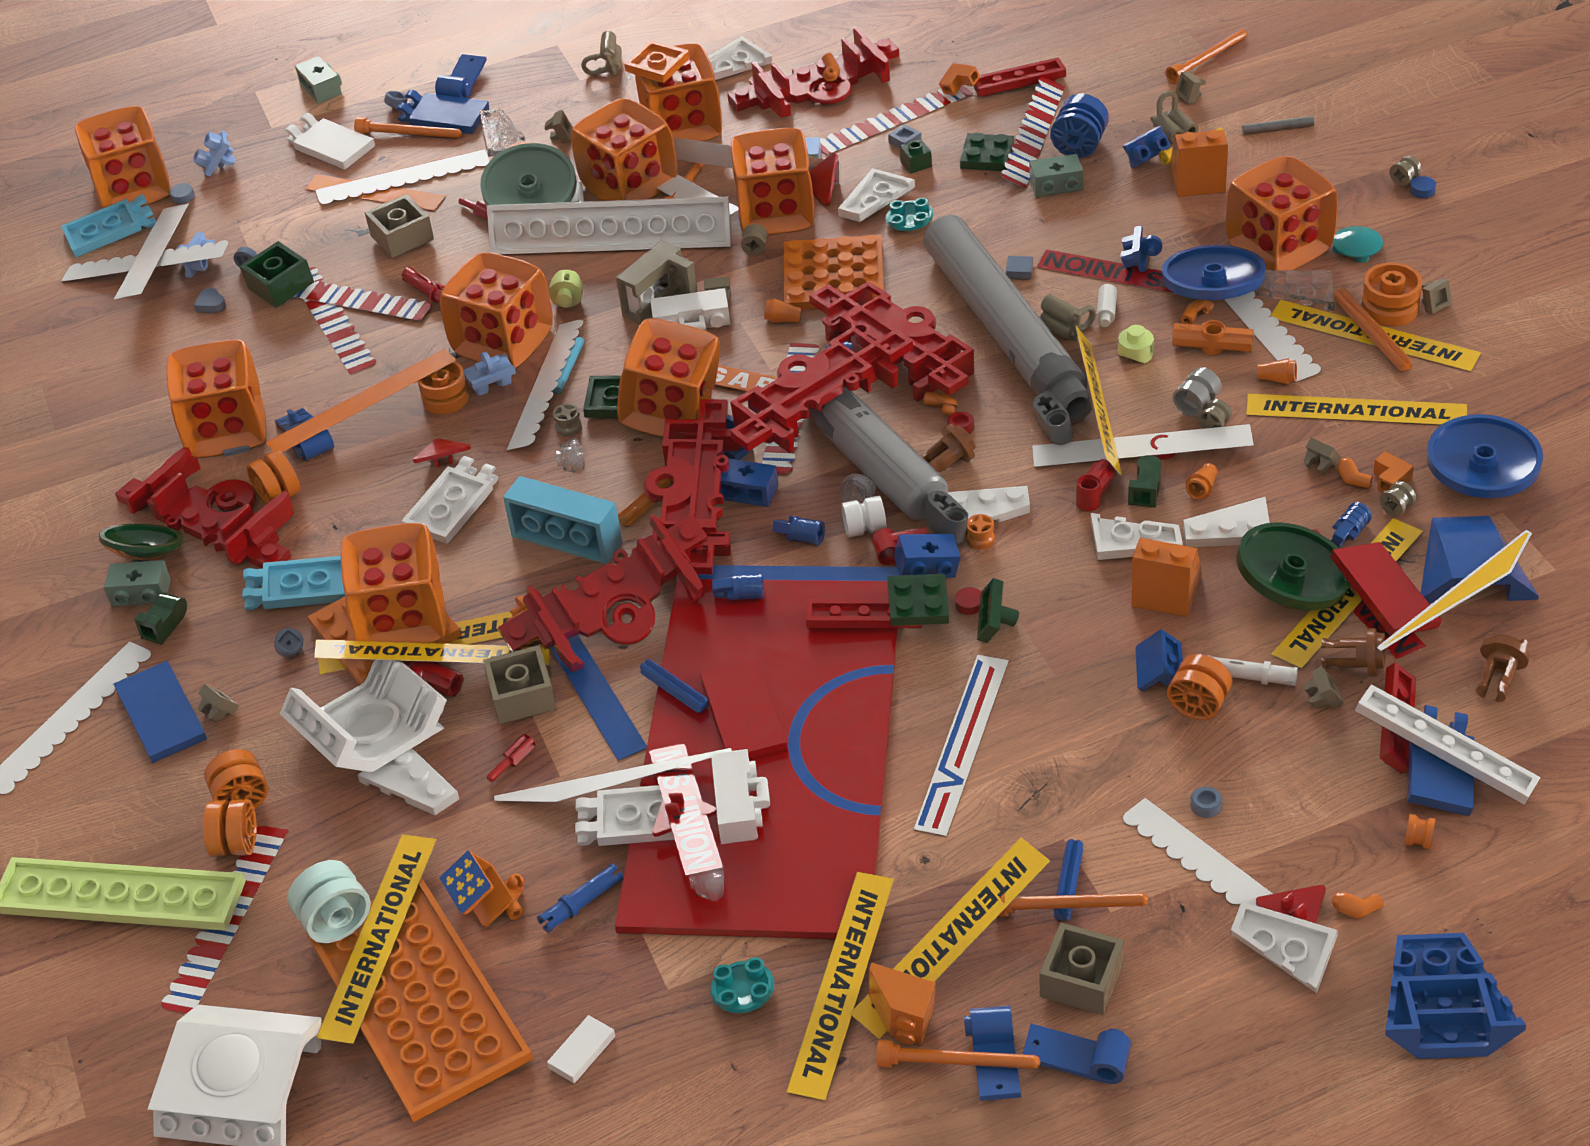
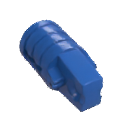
M1360 502L1351 503L1345 513L1333 525L1332 528L1336 531L1332 536L1333 539L1330 541L1339 549L1348 539L1354 541L1362 529L1371 521L1372 513L1370 509Z
M790 515L789 521L774 520L772 531L787 534L786 540L813 543L819 546L825 535V523L820 520L802 519V517Z
M763 574L730 575L727 578L712 580L713 596L716 598H727L728 600L764 599Z

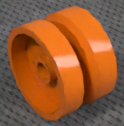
M1386 262L1375 265L1364 276L1361 306L1379 325L1397 327L1408 324L1419 313L1422 277L1417 270L1405 264Z

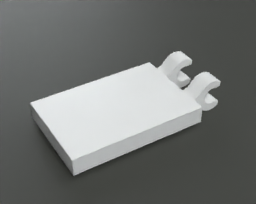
M310 113L300 117V120L307 123L302 127L306 131L305 133H302L293 124L285 129V132L291 134L287 141L294 145L295 150L344 170L375 147L373 138L324 118L318 122Z
M463 456L455 468L448 466L403 518L402 523L425 524L431 533L432 539L448 544L492 492L493 485L499 479L498 476L492 474L496 469L495 466L485 464L478 475L474 476L477 472V468L471 466L474 459Z
M659 785L597 791V798H577L576 811H578L579 822L575 823V833L578 835V845H589L596 839L598 846L675 840L673 831L658 837H654L652 834V829L663 800ZM597 815L596 822H587Z

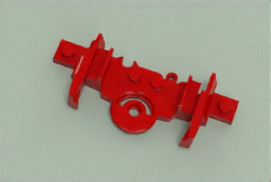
M857 27L853 29V43H849L845 38L841 39L842 54L838 55L835 59L840 68V73L835 81L828 82L824 79L823 72L826 66L822 60L808 66L799 67L798 69L792 68V75H785L774 62L771 63V70L764 72L756 62L751 63L753 77L749 79L750 86L741 87L727 93L728 101L737 112L759 105L762 110L771 108L781 118L791 116L789 102L798 104L812 100L820 104L838 103L845 100L851 94V85L858 83L859 78L874 72L882 84L890 81L889 60L900 56L899 48L889 38L872 43Z
M184 447L174 453L143 482L132 478L115 493L117 500L127 505L128 511L131 514H135L148 504L155 519L166 523L167 527L177 531L182 527L185 533L202 540L204 546L213 542L215 551H225L227 560L232 564L238 565L246 558H249L251 564L263 569V563L288 561L291 558L289 549L276 544L280 540L277 532H275L294 514L289 493L286 491L282 492L255 514L252 510V505L255 502L256 493L253 486L246 481L232 479L219 482L208 490L198 486L188 489L185 479L201 469L197 457L192 456L188 447ZM215 501L217 507L223 510L233 509L238 505L242 507L230 512H218L212 508V505Z
M653 514L650 516V525L660 538L661 545L658 546L652 535L644 539L640 537L637 539V547L632 549L631 556L628 557L625 550L619 549L614 553L615 564L608 563L585 577L576 576V583L579 587L574 591L568 590L562 584L560 591L554 587L551 593L542 597L540 592L533 588L532 585L528 586L527 595L523 597V602L528 610L499 626L498 631L512 652L519 651L536 640H539L544 650L554 646L557 655L572 673L584 668V662L573 652L567 639L578 634L588 638L602 631L609 640L622 645H632L644 640L651 633L655 624V610L651 601L661 595V586L675 575L678 576L687 590L692 604L702 597V583L690 564L691 560L686 553L706 542L708 536L693 514L668 529ZM621 601H632L641 606V608L638 609L634 604L631 603H622L618 605L614 609L612 614V620L614 624L608 626V611L616 603ZM628 614L632 617V620L629 623H624L621 617Z

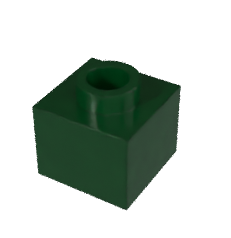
M921 139L900 146L901 163L910 174L932 167L931 150Z

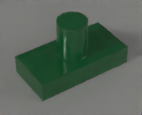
M993 578L981 592L977 640L988 643L999 631L1000 623L1014 627L1019 617L1018 610L1002 605L1003 581Z

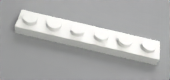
M1372 684L1355 709L1356 712L1524 805L1541 778Z

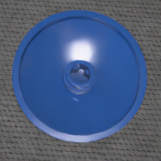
M1206 245L1185 249L1170 256L1162 266V281L1170 291L1184 297L1201 300L1229 299L1248 294L1259 288L1266 277L1265 262L1258 254L1244 248L1227 245Z
M1474 414L1449 420L1433 432L1427 448L1428 466L1441 483L1456 492L1479 498H1501L1527 489L1538 478L1543 461L1542 447L1538 439L1528 429L1512 420L1494 415Z

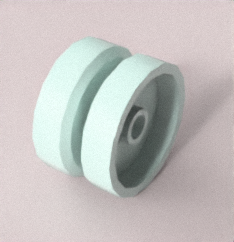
M336 860L319 862L305 869L294 880L287 896L289 908L295 917L301 921L304 930L310 938L320 943L339 941L352 934L363 924L371 906L368 893L357 882L355 875L343 862Z

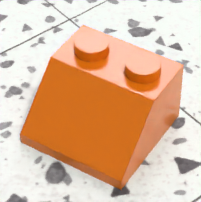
M871 962L869 968V998L889 1035L895 1037L897 1041L903 1044L912 1045L915 1043L922 1046L934 1012L936 982Z

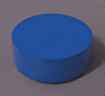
M1419 176L1411 181L1410 192L1414 196L1429 198L1435 194L1436 182L1434 179Z

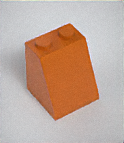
M1210 130L1197 133L1186 132L1174 136L1170 172L1177 197L1226 192L1228 142L1224 130Z
M1140 537L1132 557L1131 606L1188 617L1202 579L1197 548Z

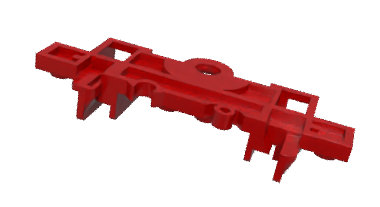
M869 281L846 295L829 284L809 295L810 304L828 315L822 319L828 342L852 327H856L875 341L895 329L913 340L914 349L892 362V364H899L901 361H904V366L908 368V383L911 386L913 385V399L916 401L923 399L926 392H934L935 390H941L950 396L968 385V377L974 374V349L951 334L945 337L934 330L937 324L936 318L932 311L925 307L911 306L902 309L891 302V295ZM873 293H875L876 295H878V296L875 297L874 299H873ZM911 317H921L923 319L919 323H912L908 320Z
M852 327L829 341V348L812 358L802 354L785 358L779 364L777 370L778 379L763 388L757 385L731 401L735 428L730 430L731 439L747 451L752 450L763 442L768 444L775 442L788 453L793 452L794 438L799 437L797 421L809 418V408L821 411L822 406L842 394L845 387L849 391H856L860 387L869 393L872 391L871 384L878 379L892 389L897 387L898 367L892 364V362L914 349L913 340L895 329L875 341L856 327ZM850 337L852 350L843 345V342ZM797 365L805 367V370L799 373L790 371L792 367ZM748 400L749 409L743 406L742 403Z
M701 399L699 419H665L662 442L665 466L651 471L644 482V492L648 499L655 503L657 501L662 502L663 499L661 517L657 518L662 521L666 529L693 514L708 536L706 542L686 553L691 560L690 564L697 574L713 575L714 556L731 555L730 535L727 531H718L717 527L718 519L723 516L722 507H713L716 504H724L723 495L720 493L721 473L729 469V460L725 456V451L740 450V445L731 439L730 430L732 429H726L727 399ZM664 478L673 481V485L669 488H660L657 483ZM653 529L652 537L659 546L661 545V540Z

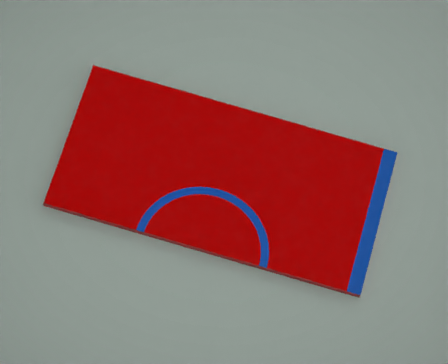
M713 565V575L697 574L702 583L703 590L702 597L693 604L687 590L677 576L661 667L707 698L700 672L757 658L787 740L788 749L749 759V761H755L757 777L767 778L770 796V806L761 809L763 826L757 827V839L721 844L717 814L708 817L723 865L722 868L685 875L675 840L629 844L615 922L616 933L836 939L857 872L876 875L898 628H806L807 599H888L887 576H900L898 568ZM763 574L764 599L728 600L727 598H716L713 596L712 580L727 578L730 575ZM657 687L644 765L653 764L649 751L685 744L688 757L724 749L710 705L702 713H697L661 687ZM709 758L691 763L702 801L716 807L712 759ZM656 774L641 778L640 787L659 785ZM756 790L749 792V796L756 797Z

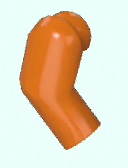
M1196 299L1186 306L1181 317V323L1193 324L1197 313L1201 310L1204 314H1208L1213 309L1214 303L1210 300Z
M925 393L924 405L942 407L941 411L946 416L956 412L955 408L958 407V403L952 397L942 393Z
M1343 458L1338 462L1337 470L1344 483L1370 489L1373 481L1372 475L1359 473L1355 462L1350 458Z
M1338 892L1332 898V905L1337 911L1354 919H1361L1384 907L1383 900L1377 893L1361 899L1350 893Z

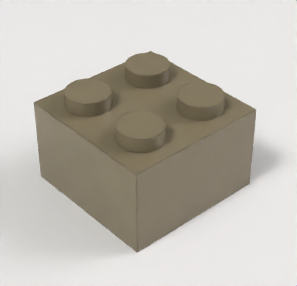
M408 194L365 212L370 236L391 258L400 256L409 250L434 240L429 216Z
M540 645L483 659L499 724L557 710Z
M1060 923L1039 973L1040 997L1104 1016L1124 964V940Z

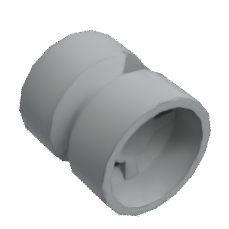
M1205 367L1194 369L1186 381L1182 382L1174 391V405L1187 416H1198L1205 409L1209 401L1215 399L1222 389L1221 381L1210 369Z

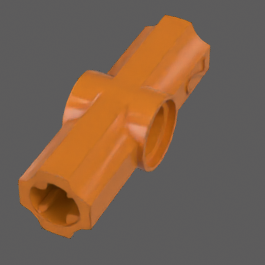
M1217 320L1206 321L1203 325L1174 323L1172 345L1201 348L1208 355H1218L1223 350L1252 352L1254 329L1225 327L1222 322Z

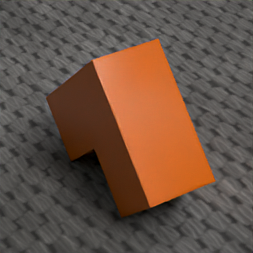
M952 63L939 82V86L944 94L955 96L962 85L974 87L980 78V74L976 66Z
M1384 451L1374 460L1373 473L1379 475L1377 490L1384 493L1386 490H1390L1391 486L1397 481L1408 483L1413 477L1414 466Z

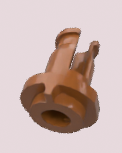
M946 425L941 429L943 438L930 447L926 454L922 456L938 473L945 471L960 458L965 462H970L975 457L973 436L968 434L959 425Z
M1368 628L1366 638H1339L1336 640L1322 638V648H1356L1355 658L1322 659L1323 668L1328 666L1340 668L1367 667L1369 676H1377L1378 669H1385V649L1380 651L1377 648L1385 641V633H1378L1376 628Z
M1504 634L1484 639L1480 652L1486 659L1481 674V683L1476 688V692L1480 697L1485 698L1494 671L1503 673L1497 688L1496 701H1505L1507 697L1506 690L1512 683L1515 671L1527 667L1531 655L1527 649L1528 641L1526 639L1518 640L1515 637Z

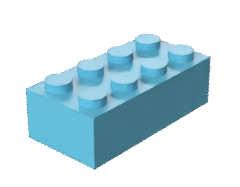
M522 476L517 478L503 496L512 537L604 564H608L615 551L623 543L615 502Z

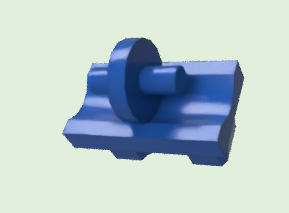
M1157 126L1122 146L1128 155L1130 166L1135 168L1158 155L1160 151L1170 148V143L1167 135L1163 132L1162 126Z
M1142 225L1134 227V235L1123 237L1122 239L1124 251L1121 252V260L1125 269L1138 266L1140 272L1147 271L1148 257L1156 256L1162 251L1163 243L1159 237L1149 235L1143 238Z

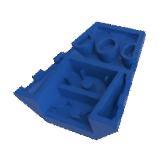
M1490 516L1432 518L1421 586V594L1429 604L1434 603L1448 592L1451 586L1458 584L1507 545ZM1518 561L1510 574L1492 584L1505 586L1508 601L1538 600L1539 597Z
M1465 933L1397 935L1385 1035L1416 1058L1489 1056L1524 1032L1526 1024L1521 1017H1516L1512 1011V1003L1507 996H1502L1497 988L1496 979L1492 973L1486 972L1483 967V960Z

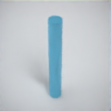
M581 337L575 338V344L570 349L571 354L565 359L567 363L560 370L562 375L556 380L558 382L557 387L552 390L556 394L562 392L585 341Z

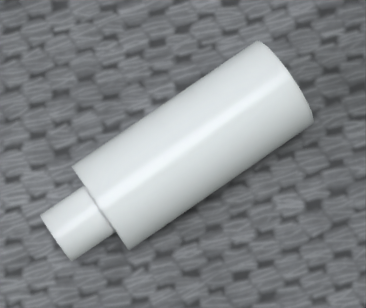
M1104 284L1099 288L1096 319L1102 327H1108L1115 319L1117 289L1111 284Z

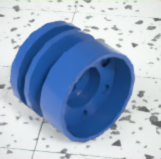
M1080 93L1068 97L1064 101L1050 130V139L1054 147L1064 155L1077 154L1078 158L1088 157L1095 152L1109 122V113L1105 105L1099 99L1089 94Z

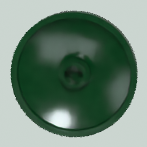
M1281 522L1261 524L1245 533L1237 549L1236 562L1243 578L1258 593L1278 604L1300 610L1326 609L1339 603L1345 597L1350 587L1348 580L1330 558L1332 550L1339 548L1328 538L1306 527Z

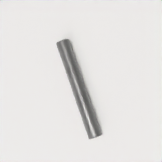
M1314 116L1246 124L1242 125V133L1244 135L1313 126L1315 121Z

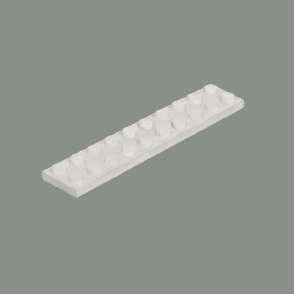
M729 197L487 206L490 253L496 254L652 249L661 241H665L678 248L731 246Z

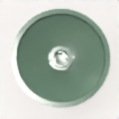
M525 143L509 147L494 156L482 173L480 186L486 206L571 202L576 191L577 180L572 162L562 151L546 144Z

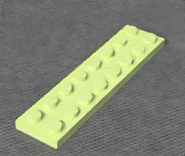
M11 857L0 881V914L227 931L246 880L243 873Z

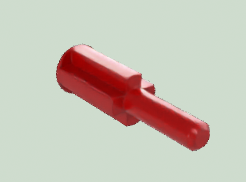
M463 197L459 198V204L474 210V215L488 220L485 203L480 201L474 203Z
M522 734L502 754L505 758L487 775V780L494 782L510 765L515 767L536 746L535 741L529 735Z

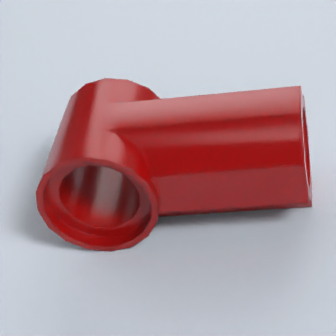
M1101 459L1099 462H1095L1087 474L1077 479L1076 506L1079 509L1093 511L1100 507L1101 496L1117 474V470L1108 460Z
M922 527L897 533L890 528L877 530L872 535L871 540L878 561L883 565L895 564L894 552L898 535L928 534L927 528Z
M412 661L408 665L412 671L438 692L448 696H456L461 690V685L464 681L461 672L439 664L436 661Z

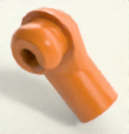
M827 53L821 58L826 66L823 77L826 81L833 82L837 79L840 68L833 55Z
M514 873L504 882L514 897V902L505 910L511 920L518 919L523 914V909L518 899L523 892L525 883L524 878L520 874Z

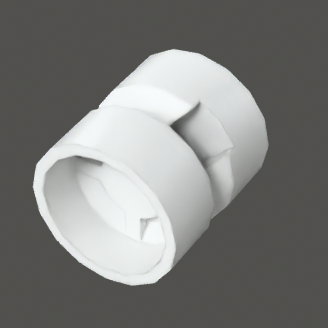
M880 496L865 498L862 504L857 500L841 503L842 518L848 538L864 535L865 530L875 533L879 529L887 528L884 506Z

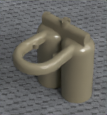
M612 31L603 32L601 35L600 53L589 55L582 60V70L586 74L594 76L608 71L615 76L619 72L622 49L616 44L615 33ZM600 58L606 60L605 67L603 68L599 67L597 70H590L586 67V63L591 60L596 61Z
M1171 90L1162 93L1156 104L1157 115L1150 118L1153 126H1162L1164 134L1167 135L1171 143L1174 142L1176 134H1184L1186 132L1197 133L1198 125L1180 109H1177L1178 95ZM1172 96V109L1163 112L1162 103L1164 99Z
M1051 294L1046 295L1041 303L1043 312L1040 315V319L1051 332L1066 340L1078 341L1076 326L1080 331L1085 330L1095 319L1096 311L1091 305L1078 310L1076 307ZM1089 311L1087 321L1081 324L1082 315Z

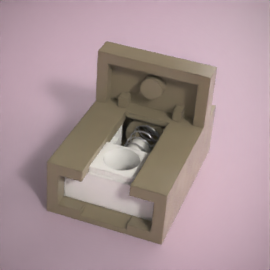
M665 241L659 242L616 277L622 317L637 324H641L645 319L652 317L650 299L697 292L694 263L682 258L680 248Z

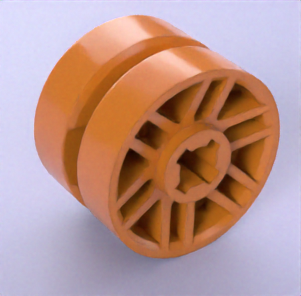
M456 361L417 381L423 406L431 413L443 415L456 412L463 408L469 400L464 370Z
M279 450L265 455L264 461L257 459L246 465L249 480L258 497L265 505L284 491L288 492L290 497L301 491L294 469Z
M1203 654L1189 655L1182 660L1167 688L1168 700L1178 712L1196 720L1211 719L1217 715L1232 686V676L1229 670L1215 658Z
M243 749L225 751L214 757L206 766L204 778L213 801L227 800L230 803L232 800L249 799L253 803L254 809H256L266 799L269 790L268 784L256 756L250 751Z
M227 800L209 801L203 817V837L208 855L211 857L228 856L230 853L233 856L251 855L254 851L257 836L256 814L251 800H232L230 803Z

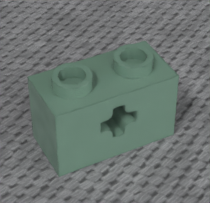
M319 56L295 65L299 84L317 104L342 94L340 89L342 81L337 72L334 73L329 63H325Z
M1077 154L1029 161L1030 183L1035 197L1083 190V169Z
M164 560L115 563L109 565L104 589L111 607L154 604L158 595L164 592L168 593L171 578Z

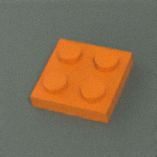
M649 40L624 63L625 72L665 83L690 59L689 50Z

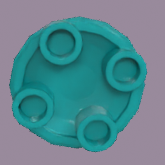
M917 198L915 201L905 202L895 200L890 203L886 222L892 229L899 231L917 230L926 226L932 220L934 212L926 198Z
M1345 227L1335 233L1332 251L1336 254L1352 257L1356 262L1364 263L1369 260V256L1381 250L1383 238L1377 231L1368 227Z
M753 957L747 961H737L729 965L722 964L713 971L714 979L711 982L710 994L714 1003L724 1011L748 1013L764 1005L774 992V977L760 958Z

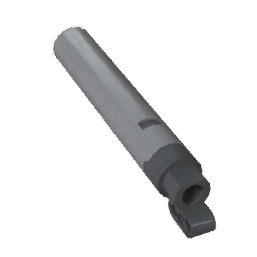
M957 215L939 217L930 224L924 234L923 242L926 250L1037 395L1033 400V407L1039 426L1054 444L1063 445L1068 443L1074 435L1071 423L1082 420L1092 411L1086 390L1087 378L964 220Z

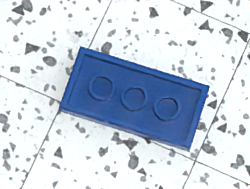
M168 661L113 683L152 763L207 740L206 734Z

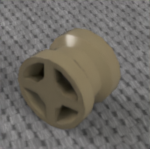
M1405 156L1391 166L1389 174L1395 184L1406 186L1411 180L1420 176L1421 165L1414 157Z
M750 224L745 227L741 241L743 251L750 255L761 254L766 246V229L758 224Z
M1210 400L1205 409L1198 415L1199 425L1203 429L1224 427V423H1227L1232 416L1231 408L1222 400Z
M566 403L554 409L553 417L554 421H556L555 427L559 435L573 436L581 430L580 414L576 405Z
M1397 481L1391 486L1390 490H1386L1380 495L1379 500L1386 513L1396 517L1400 516L1406 508L1411 507L1417 498L1416 493L1409 484Z

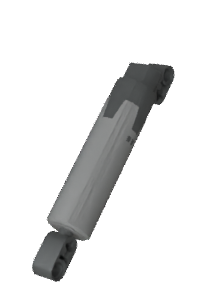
M845 387L843 393L824 404L821 411L808 409L809 419L909 519H924L925 523L936 534H953L956 544L964 541L968 523V512L948 494V484L945 479L856 394Z

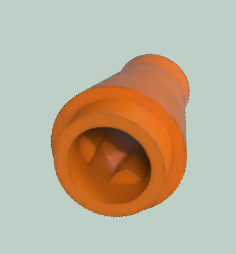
M776 298L773 300L767 299L764 319L770 320V323H800L802 308L795 307Z
M1289 358L1258 364L1257 379L1289 385L1290 382H1296L1297 362L1296 360L1290 361Z
M1206 463L1201 469L1187 478L1186 492L1190 497L1203 499L1211 494L1215 477L1218 474L1216 466Z

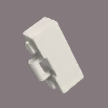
M725 288L650 299L652 316L655 319L668 320L705 331L706 328H719L730 325Z
M748 749L712 753L711 759L721 844L757 839V827L763 826L761 809L770 806L767 778L757 777L755 761H749ZM756 790V797L749 796V792Z

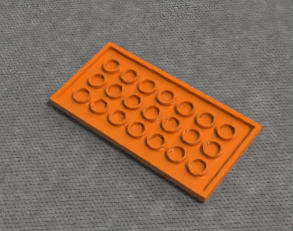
M421 877L360 1026L361 1033L413 1123L533 1060L529 1047ZM366 919L352 934L339 941L320 943L310 938L307 934L312 947L336 989Z

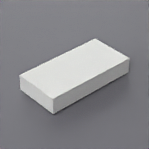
M588 1015L547 1061L548 1068L575 1084L615 1038L614 1029Z

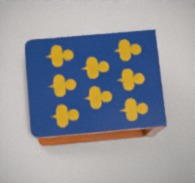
M467 850L439 877L460 913L467 915L473 910L484 927H488L514 902V897L494 866L470 850Z

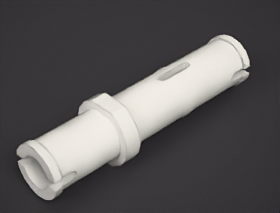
M1212 657L1221 662L1229 670L1233 678L1261 681L1263 685H1268L1270 682L1296 686L1298 667L1271 665V661L1256 663Z

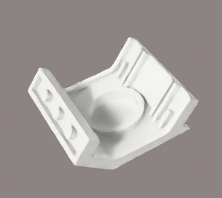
M374 660L366 680L361 685L322 707H319L300 689L290 688L280 715L335 767L374 772L444 729L438 723V719L443 712L447 699L401 660Z
M208 1005L195 1006L176 1023L147 1109L153 1110L154 1137L232 1146H286L287 1099L302 1052L317 1053L321 1049V1039L316 1038L321 1028V1017Z

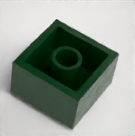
M279 241L239 266L248 289L275 308L314 283L307 260Z

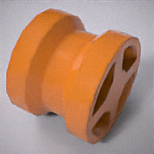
M975 514L968 519L967 543L971 547L986 549L994 543V521L990 516Z
M1410 814L1404 845L1412 846L1418 844L1424 849L1431 850L1436 819L1429 817L1423 820L1419 819L1417 815Z

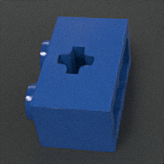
M728 458L729 469L721 473L720 493L723 495V499L725 501L769 507L778 487L776 465Z
M953 534L898 535L894 552L900 576L945 574V578L956 577L961 558Z

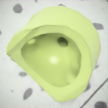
M571 270L558 271L551 279L549 286L551 301L557 306L564 308L573 307L580 302L583 286L579 275Z
M1132 325L1120 333L1118 337V355L1142 363H1147L1152 359L1154 337L1149 330L1141 325Z

